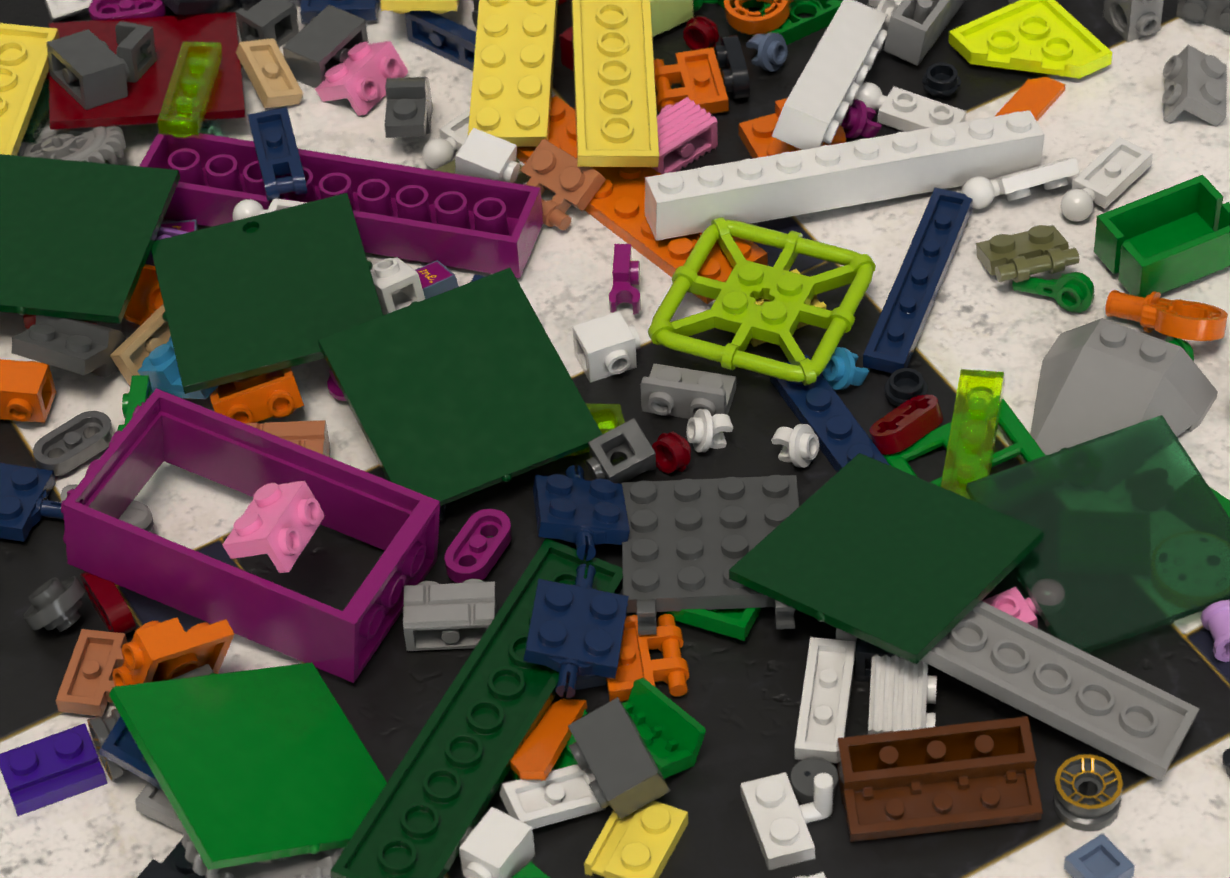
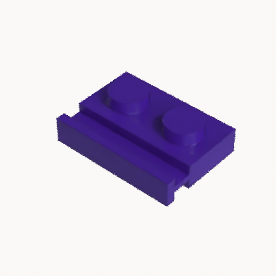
M85 723L0 753V770L17 816L108 784Z

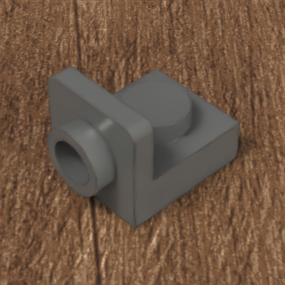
M120 21L115 26L117 39L116 55L119 58H123L127 63L130 72V78L127 81L136 83L157 61L153 27Z

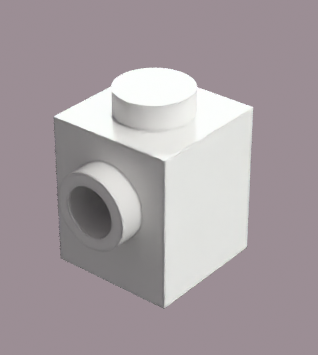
M473 128L455 155V174L514 183L520 170V163L516 162L517 145Z
M398 257L380 260L370 271L383 315L407 307L414 301L420 302L425 300L419 274Z
M620 311L572 326L575 357L590 383L637 368L636 350L641 348L640 338L635 326H628Z
M491 807L459 847L463 876L465 878H512L535 856L532 827Z

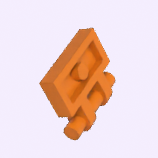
M714 48L675 53L676 64L665 65L661 59L654 60L655 90L657 93L656 107L659 113L665 106L669 104L675 105L686 97H689L690 101H694L696 105L699 104L701 109H705L706 113L710 112V114L729 111V100ZM681 83L682 88L671 89L672 84Z
M663 614L657 618V634L638 635L637 615L625 617L615 679L606 677L610 701L617 697L620 701H627L634 681L645 678L653 686H655V682L664 681L668 684L670 694L675 697L683 696L687 693L686 681L690 673L688 663L682 658L680 650L684 643L682 631L676 626L673 615ZM649 650H660L663 653V658L651 660Z

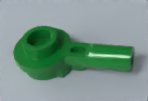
M1072 272L1062 274L1058 280L1030 277L1029 280L1017 283L1013 280V290L1054 297L1059 306L1072 313H1081L1087 310L1093 303L1094 285L1090 278L1083 273Z

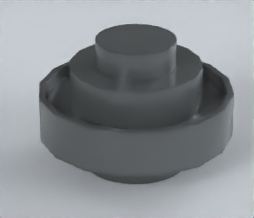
M76 576L67 578L62 582L57 577H54L38 587L29 596L28 600L32 605L26 610L23 618L32 630H38L42 627H45L46 630H51L56 627L61 632L80 618L81 614L78 612V609L83 604L80 598L86 590Z

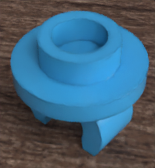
M837 347L827 367L822 372L834 390H844L850 384L860 386L870 372L868 368L856 367L855 363L859 358L858 355L844 347Z

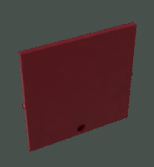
M236 12L49 23V28H58L59 38L89 29L101 41H105L109 49L115 54L117 51L115 26L120 21L153 27L157 59L136 83L127 81L128 97L85 110L50 76L49 70L46 78L49 80L50 130L246 118L241 73L243 66L236 54L239 45Z

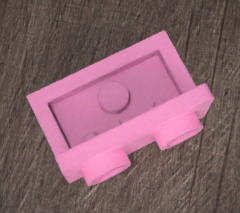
M365 41L351 48L348 52L349 57L343 63L329 69L325 73L326 79L315 90L323 102L347 98L358 116L366 115L386 95L385 86L387 78H403L408 74V70L391 41L373 44Z
M305 480L279 485L269 483L254 493V499L243 515L235 521L233 530L222 544L230 559L268 554L279 573H286L291 570L324 519V512Z

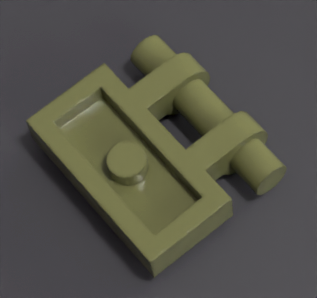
M1038 225L1032 227L1029 231L1013 235L1000 234L992 237L990 240L976 243L977 258L991 276L996 275L998 282L1013 279L1017 283L1029 280L1032 274L1048 271L1050 274L1065 271L1066 266L1079 263L1077 249H1069L1068 242L1054 225Z

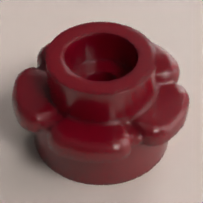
M697 16L696 19L691 18L687 22V27L683 31V38L687 46L692 50L714 48L716 42L719 41V32L712 20L704 16Z
M675 432L662 433L652 445L656 453V466L662 472L672 473L676 470L682 472L691 461L689 443Z

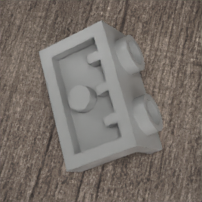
M653 364L649 377H643L640 384L642 412L686 419L694 417L698 409L709 410L711 416L715 414L728 415L736 391V376Z

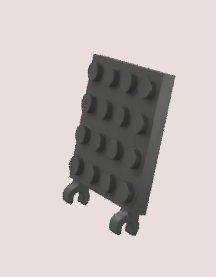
M797 475L669 481L644 480L621 483L630 529L628 542H622L623 595L629 596L626 613H637L638 635L657 634L656 612L681 611V609L715 610L775 607L776 629L795 628L794 608L729 579V569L799 507Z

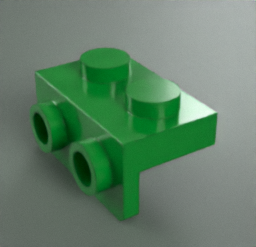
M645 678L634 681L628 701L622 704L631 716L663 778L665 779L693 767L706 734L705 727Z

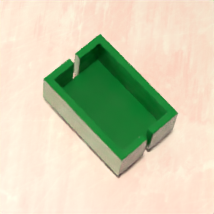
M1202 174L1098 215L1094 253L1113 275L1119 273L1118 280L1131 295L1146 298L1153 291L1160 292V294L1230 266V203L1226 202L1223 204L1221 193Z

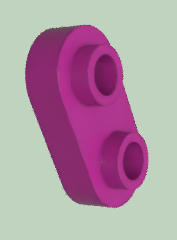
M93 0L89 5L91 21L160 17L165 15L166 8L162 0Z
M483 509L477 511L468 519L445 552L446 573L452 581L463 583L468 579L483 580L489 574L512 539L510 519L504 512L497 509Z

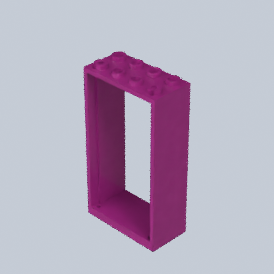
M157 388L145 403L142 402L141 406L137 405L129 423L122 431L118 430L113 435L108 449L99 460L95 459L90 463L85 477L75 489L72 488L67 492V497L61 504V513L64 516L65 532L63 541L66 544L67 564L212 624L227 619L235 634L304 663L312 662L316 668L352 683L356 681L403 612L404 586L418 585L423 582L436 563L438 555L440 501ZM165 461L251 497L259 488L269 483L279 485L305 480L324 512V519L320 523L321 525L385 551L348 605L341 611L119 520V518Z

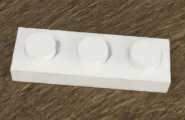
M810 637L794 747L795 759L803 760L817 757L825 759L830 763H837V738L845 737L856 657V641Z

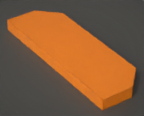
M1049 77L1028 79L995 116L1030 110L1036 121H1038L1065 91L1066 84Z
M561 699L551 703L541 721L510 760L511 769L521 779H547L572 735L568 725L582 718L584 710L587 709L586 700Z

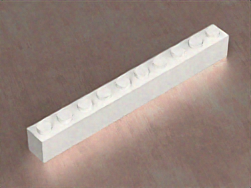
M1028 110L885 136L863 138L845 143L823 145L799 151L783 152L781 154L744 159L719 165H709L696 169L668 172L645 177L644 215L657 241L702 233L711 225L713 219L723 217L725 220L752 224L933 191L934 188L948 189L964 186L970 178L976 176L991 180L1040 166L1045 134L1031 111Z

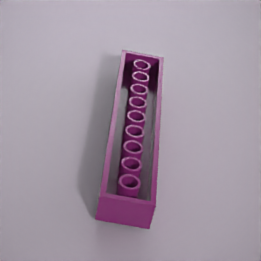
M161 127L139 166L179 170L181 178L164 219L174 221L197 219L198 225L213 227L233 222V210L242 200H255L265 210H268L272 200L267 201L253 141ZM298 149L308 193L295 196V192L281 194L279 198L308 203L348 193L366 253L426 263L438 260L444 266L492 274L511 268L515 277L521 278L543 226L541 187ZM285 174V175H282V176H275V178L277 179V178L287 177V176H291V174Z

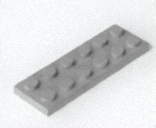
M980 601L921 659V661L1160 781L1164 777L1199 711V708L983 601Z

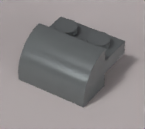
M36 315V325H32L26 331L12 338L11 353L77 374L86 375L91 373L106 378L119 370L110 355L126 340V337L120 330L87 320Z

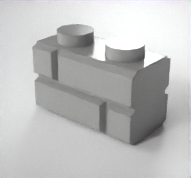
M468 579L463 583L439 584L434 581H424L418 585L404 586L403 630L406 650L427 651L475 648L498 613L495 582Z

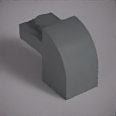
M428 77L387 78L385 86L387 103L384 124L386 138L425 137L426 134H430L432 100Z

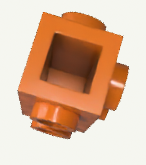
M0 359V419L45 423L56 395L50 366L34 361Z

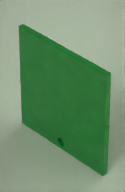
M312 662L112 687L109 694L208 870L309 853L317 854L320 851L344 848L387 784V781Z

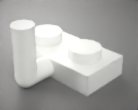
M786 772L740 783L741 797L768 870L815 859V846L806 823L826 819L832 814L833 778L827 773L816 775L814 778V802L798 805Z

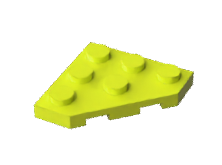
M1019 0L949 31V44L970 64L1082 78L1112 64L1113 52L1055 0Z

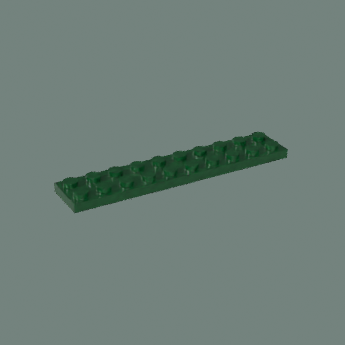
M548 538L544 540L330 870V878L445 877L460 852L459 847L466 840L471 830L475 828L511 770L510 760L541 721L557 695L555 689L558 683L559 672L545 665L523 661L538 579L575 585L577 567L581 564H586L584 578H586L588 567L592 565L596 569L592 589L619 594L623 588V568L596 557L586 561L585 554L584 559L581 560L577 556L576 549Z

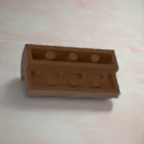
M1028 716L837 738L841 801L845 807L850 842L1041 820L1043 810L1035 773L1036 756Z

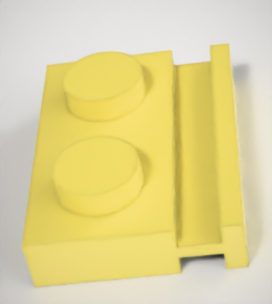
M655 800L622 819L613 810L584 862L585 874L592 876L595 873L604 878H659L688 825V812Z

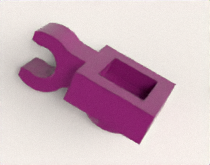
M615 244L612 272L613 287L609 293L610 312H617V306L627 302L632 304L633 314H639L641 310L640 292L632 285L639 286L640 262L632 261L631 244Z

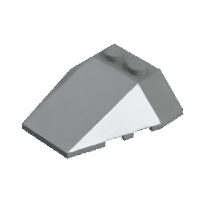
M1101 318L1061 333L1042 360L1030 435L1058 473L1061 472L1058 466L1059 461L1065 453H1073L1077 448H1085L1092 451L1094 457L1101 460L1102 473L1098 476L1094 486L1089 488V490L1106 496L1144 467V462L1156 452L1160 451L1163 453L1172 446L1173 440L1184 431L1188 430L1191 432L1197 428L1216 400L1218 391L1182 347ZM1078 465L1076 467V470L1082 471L1084 469V466Z

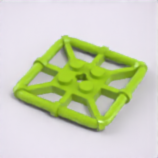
M719 217L713 219L711 225L701 234L684 265L675 270L672 276L673 284L653 316L651 326L648 329V335L655 345H663L672 350L720 362L721 367L734 370L738 367L785 381L802 382L806 386L816 382V377L827 367L843 334L851 330L855 322L854 313L872 281L876 265L867 254H860L845 248L806 239L799 232L790 231L787 234ZM732 237L782 249V252L774 267L748 261ZM716 241L733 267L726 283L697 275ZM798 254L844 265L811 277L789 271ZM851 284L838 308H834L831 311L810 305L815 295ZM687 292L715 299L710 310L670 322ZM760 299L770 300V302L765 301L762 305L756 304V301ZM800 322L827 329L811 360L805 358L793 338V334ZM713 328L736 333L732 342L726 346L689 337ZM752 338L780 345L790 364L745 352Z

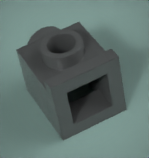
M262 0L247 11L242 8L236 11L242 42L274 38L278 47H281L299 33L297 9L291 0Z
M634 418L588 442L591 458L586 460V464L594 480L607 479L613 483L621 484L646 471L651 472L656 469V453ZM615 458L625 459L615 466L611 464Z

